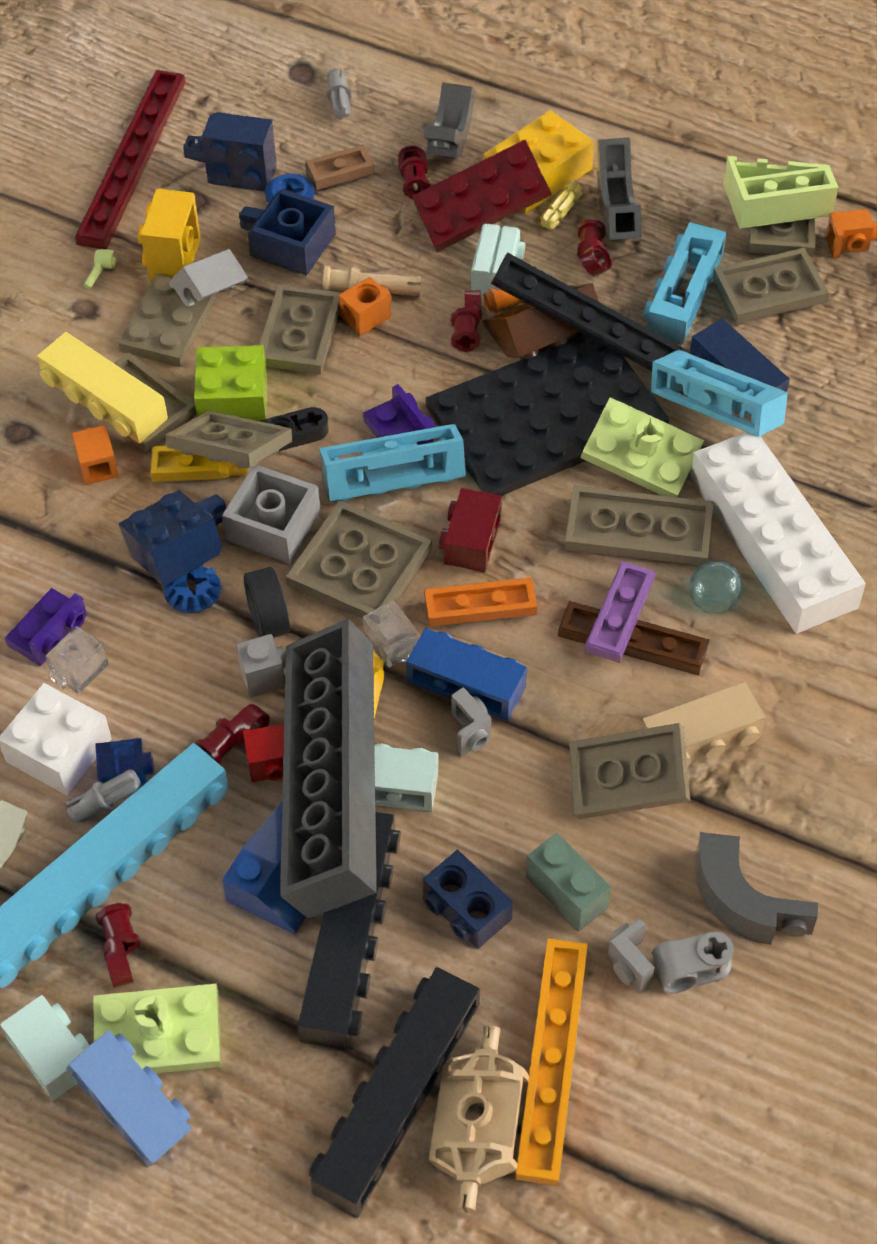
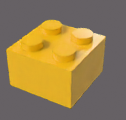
M156 188L152 201H148L146 205L145 223L140 224L138 229V243L143 245L142 265L147 267L149 281L153 280L156 273L174 277L182 267L192 264L201 240L194 193Z

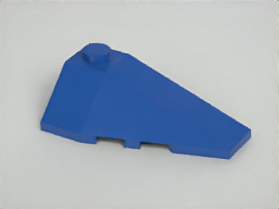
M281 802L241 849L223 877L222 883L226 902L288 932L296 934L306 916L280 896Z

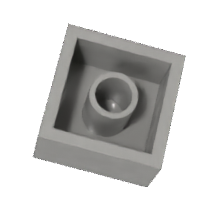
M259 465L252 467L222 515L226 541L290 564L320 513L318 486Z

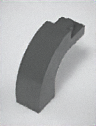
M442 82L434 125L425 124L423 137L428 140L427 154L453 158L461 156L469 133L476 90L472 86Z
M630 137L597 139V186L601 219L606 227L605 235L609 240L642 238L641 205L635 201L632 184Z
M700 832L696 851L697 884L705 904L723 925L742 937L769 945L772 943L775 931H782L784 934L794 937L805 934L812 935L818 918V903L774 898L758 892L746 881L740 869V836Z

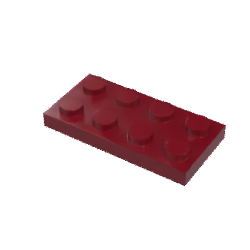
M526 139L411 197L436 251L439 252L481 231L484 224H495L551 196L552 193Z

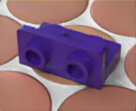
M399 384L392 387L391 400L363 413L365 424L376 438L435 427L432 419L428 415L424 416L418 409L413 395L406 393ZM434 439L419 441L417 445L432 443Z
M51 588L6 635L5 641L7 646L41 666L50 656L55 655L59 651L62 642L84 623L87 613L82 596L74 593L71 598H68Z

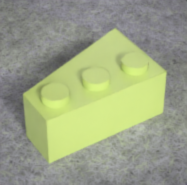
M727 156L723 185L739 229L830 216V213L834 211L838 185L829 165L788 161L787 166L767 164L768 159H757V163L737 162L736 156Z

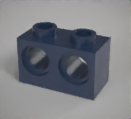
M458 849L423 878L422 898L428 909L435 915L441 913L450 922V927L454 934L463 942L469 940L477 949L512 920L513 901ZM447 885H455L460 889L455 892H447L442 888ZM474 911H482L487 916L477 919L470 916V914Z

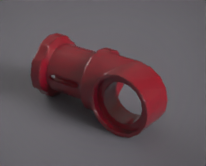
M410 145L402 148L398 153L399 170L405 180L402 188L404 195L412 199L411 196L431 187L429 180L426 179L428 171L425 151L421 147ZM415 183H417L418 190L414 188Z
M587 219L578 226L580 243L577 246V256L581 259L585 270L591 276L598 277L612 267L610 254L603 244L606 227L599 220Z
M481 290L464 291L465 307L459 308L451 314V324L454 327V333L451 335V344L458 351H473L480 345L481 338L477 332V326L480 320H482Z
M255 704L247 705L231 721L220 718L212 732L204 739H198L194 743L221 765V758L234 746L239 747L244 743L243 731L268 727L270 716Z
M123 903L105 906L96 914V921L100 926H103L107 939L104 945V957L113 988L133 983L126 954L133 952L141 944L140 937L133 932L130 917L132 916L131 907L129 904Z

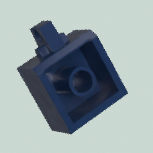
M216 112L209 116L202 136H188L183 146L184 158L205 163L208 184L265 192L266 186L273 179L277 167L272 119Z
M281 189L275 194L265 210L244 206L239 213L240 227L249 231L247 235L251 257L306 276L336 234L334 206L285 189Z
M177 490L174 493L163 496L151 506L134 512L129 518L118 524L131 557L164 587L219 555L222 543L216 526L223 521L222 515L227 507L224 499L218 494L194 503L184 493Z

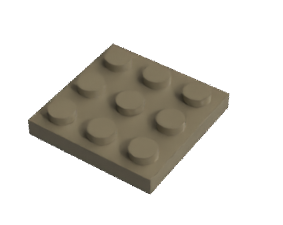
M339 500L286 575V584L381 627L431 552L432 540Z

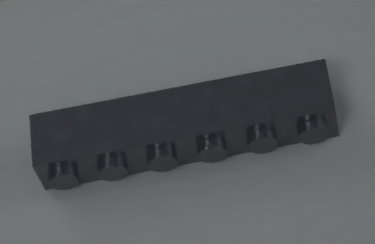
M375 812L377 893L323 913L298 1021L300 1042L349 1050L351 1037L359 1036L363 1013L362 1011H357L360 998H367L371 975L365 973L368 960L375 961L378 948V937L373 936L375 925L383 924L386 910V901L381 900L383 888L390 889L392 884L394 866L389 865L391 853L397 854L400 846L401 831L395 830L393 814Z
M437 966L429 979L423 977L414 993L416 1002L410 1012L403 1011L399 1016L393 1031L396 1036L389 1047L383 1045L379 1050L373 1063V1068L375 1069L373 1075L368 1082L363 1080L359 1084L352 1098V1103L355 1105L347 1118L344 1116L339 1118L331 1133L330 1139L333 1140L326 1154H318L309 1171L313 1195L357 1219L441 1074L443 1066L449 1060L480 1005L479 987Z

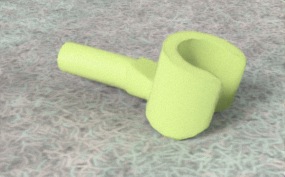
M96 250L94 267L83 285L85 288L91 289L103 268H115L117 260L116 257H113L114 250Z

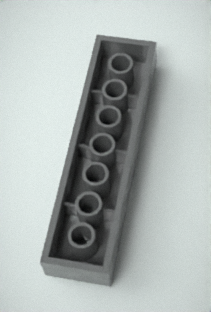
M349 619L286 646L280 896L308 919L377 893L373 643Z

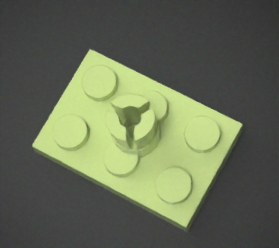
M609 398L582 452L581 458L662 496L678 497L692 467L694 452L700 450L704 440L613 398Z
M217 984L94 995V1042L108 1030L114 1036H117L119 1033L122 1034L136 1052L132 1055V1058L142 1069L149 1066L155 1073L221 1067Z

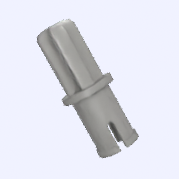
M334 68L327 73L329 84L327 97L331 102L332 112L336 115L337 119L342 120L343 117L350 115L349 99L351 91L347 86L345 71L341 69L339 76L338 68Z
M128 770L105 783L95 782L93 788L66 801L67 813L75 823H80L103 809L108 811L113 808L114 802L137 791L141 786L140 779L135 771Z

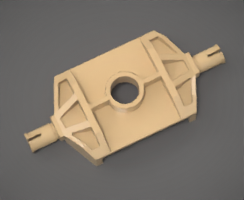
M488 1025L483 1027L481 1049H476L475 1053L452 1058L443 1066L429 1161L437 1169L454 1177L461 1184L457 1210L462 1213H475L477 1191L481 1184L517 1170V1163L513 1159L522 1084L529 1081V1075L522 1066L507 1057L499 1055L497 1050L501 1029L492 1025L491 1030ZM472 1104H484V1112L478 1119L473 1121L465 1119L466 1111Z

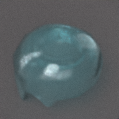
M711 560L700 565L694 571L690 578L689 593L693 603L707 613L719 614L737 607L744 594L743 579L737 568L728 562Z

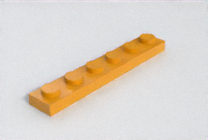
M547 939L515 1180L558 1186L588 947L586 943Z

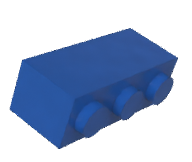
M425 628L406 661L407 682L450 699L452 694L464 687L472 697L477 696L486 706L488 714L508 721L526 688L527 666L521 665L513 658H503L487 652L479 645H469L456 640L445 632H435Z

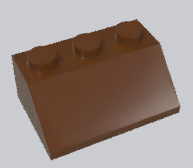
M593 283L569 285L599 302ZM527 303L482 320L484 327L507 357H519L520 360L537 356L539 353L538 349L547 345L550 349L566 344V337L577 333L578 337L584 335Z

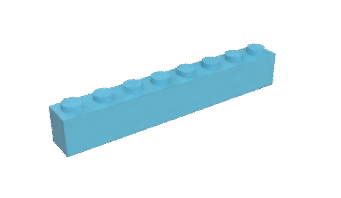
M192 743L0 906V988H4L12 983L18 971L31 960L34 961L43 956L49 945L61 934H66L73 930L80 918L92 907H98L103 904L110 892L122 881H128L134 877L140 866L152 855L160 854L167 847L169 840L181 830L189 829L196 822L198 815L206 808L219 803L229 789L225 769L198 745Z

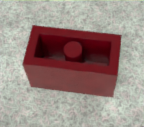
M465 488L460 489L457 501L452 500L449 506L447 520L450 521L449 528H443L440 535L439 549L444 550V564L486 572L502 518L501 495Z

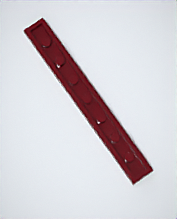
M156 69L75 235L76 245L97 249L108 248L186 83L185 74Z

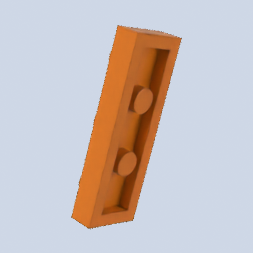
M532 577L424 589L429 627L537 615V601Z

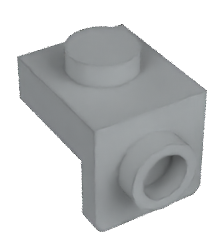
M463 687L451 695V715L463 727L457 733V751L461 756L466 755L471 750H480L491 738V717L488 715L486 706L477 696L472 697Z
M638 919L630 926L623 924L613 932L609 939L607 957L613 964L617 977L624 984H631L638 993L652 984L655 968L636 947L643 941L646 925L641 919Z

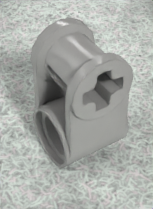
M717 931L682 940H670L661 943L652 950L660 981L666 993H679L692 987L719 982L725 979L730 974L732 967L731 959L734 953L733 943L730 938L724 933Z

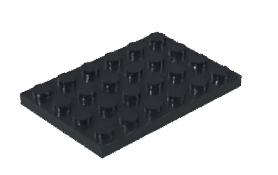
M585 335L567 341L566 344L559 347L555 346L542 351L530 359L524 358L425 397L426 407L439 427L451 424L456 425L463 439L465 467L480 490L501 496L585 462L586 460L581 458L582 452L609 398H613L669 424V417L624 356Z

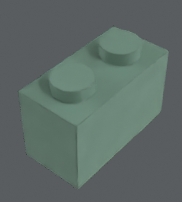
M555 833L527 855L526 878L578 931H581L608 909L611 886L558 833Z

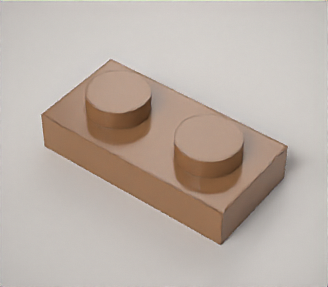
M364 145L305 161L306 171L316 190L375 174L374 163Z

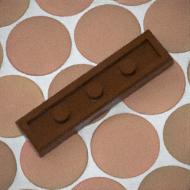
M569 601L558 629V636L586 644L601 609ZM638 620L623 655L699 676L710 639Z

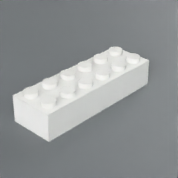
M745 432L694 452L690 479L705 501L714 502L713 513L796 634L859 608L866 583L761 436L758 437Z

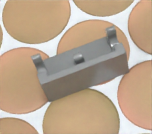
M227 249L182 267L168 284L171 289H175L182 302L190 307L195 303L190 297L188 289L191 290L192 295L199 302L223 290L234 289L235 285H241L249 278L231 250Z

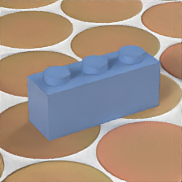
M108 1030L70 1062L66 1070L149 1167L192 1129L187 1123L191 1116L177 1099L174 1098L170 1102L159 1089L163 1086L162 1081L149 1066L142 1069L132 1058V1055L136 1052L129 1041L122 1034L119 1033L117 1036H114Z

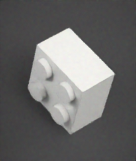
M43 683L0 735V747L6 763L67 796L112 738L105 715Z

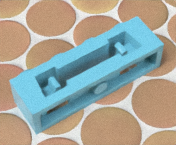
M689 222L685 233L678 234L674 246L675 255L668 256L664 267L665 276L664 278H658L653 293L655 298L653 301L648 300L644 309L643 319L647 320V328L670 341L684 344L713 279L714 268H718L723 256L726 232ZM691 260L689 268L695 269V272L686 290L684 308H682L683 297L676 296L685 277L687 261Z
M681 350L653 361L651 393L758 437L784 424L788 395L786 391ZM735 411L740 413L739 416L741 418L752 415L751 422L735 417Z
M455 424L319 448L323 485L330 501H348L353 497L368 494L381 495L390 490L400 488L413 489L422 484L438 481L450 482L455 478L466 476L463 439ZM438 438V442L417 445L419 441ZM361 452L362 455L344 459H339L338 457Z

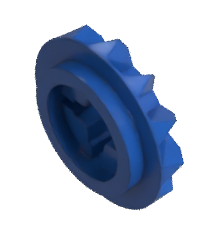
M298 174L280 175L271 180L265 189L266 202L269 203L281 189L290 190L312 199L315 198L313 183L308 178Z
M202 564L164 586L163 592L167 603L175 610L183 613H197L210 608L218 600L221 593V582L213 568L208 569ZM188 580H192L196 584V595H192V591L187 587Z

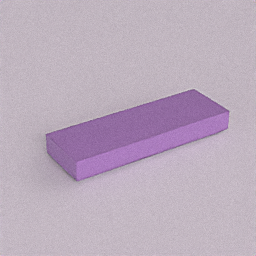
M621 561L585 644V652L620 663L655 580L656 571Z

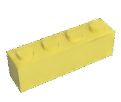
M67 332L37 355L41 369L40 376L48 386H55L63 391L73 403H80L88 408L98 420L104 419L113 425L115 430L123 437L129 436L140 444L168 419L165 400L162 395Z

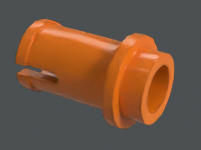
M489 288V292L483 294L487 311H494L495 314L500 313L502 308L525 303L501 289Z

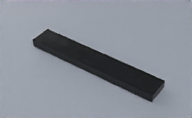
M508 252L504 256L491 282L493 286L652 371L653 361L677 350H683L681 346Z

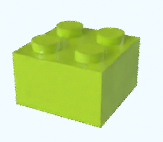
M264 345L196 347L194 401L197 417L207 411H214L255 421L266 419L267 367Z

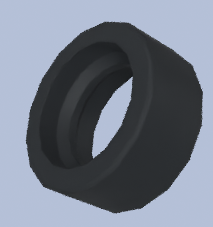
M272 567L245 573L243 577L245 594L258 637L272 634L273 638L289 634L290 621L287 605L275 570Z

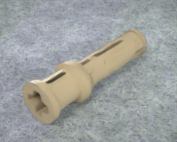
M324 265L322 290L344 292L370 276L376 283L385 286L390 294L420 297L421 276L360 273V269H357V267H352L351 270L331 269L329 265Z

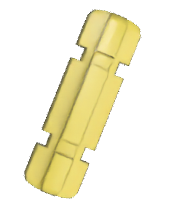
M569 181L565 185L563 190L548 206L549 209H546L540 216V225L543 228L546 227L548 230H553L560 223L559 221L572 208L574 202L581 197L582 186L580 183L576 184L574 181Z

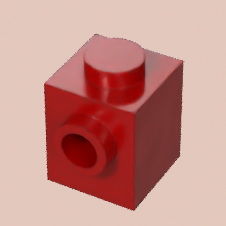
M284 724L243 731L251 783L263 780H282Z

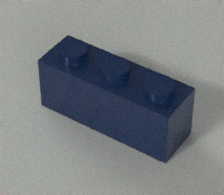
M723 318L692 336L691 355L780 390L788 391L790 378Z

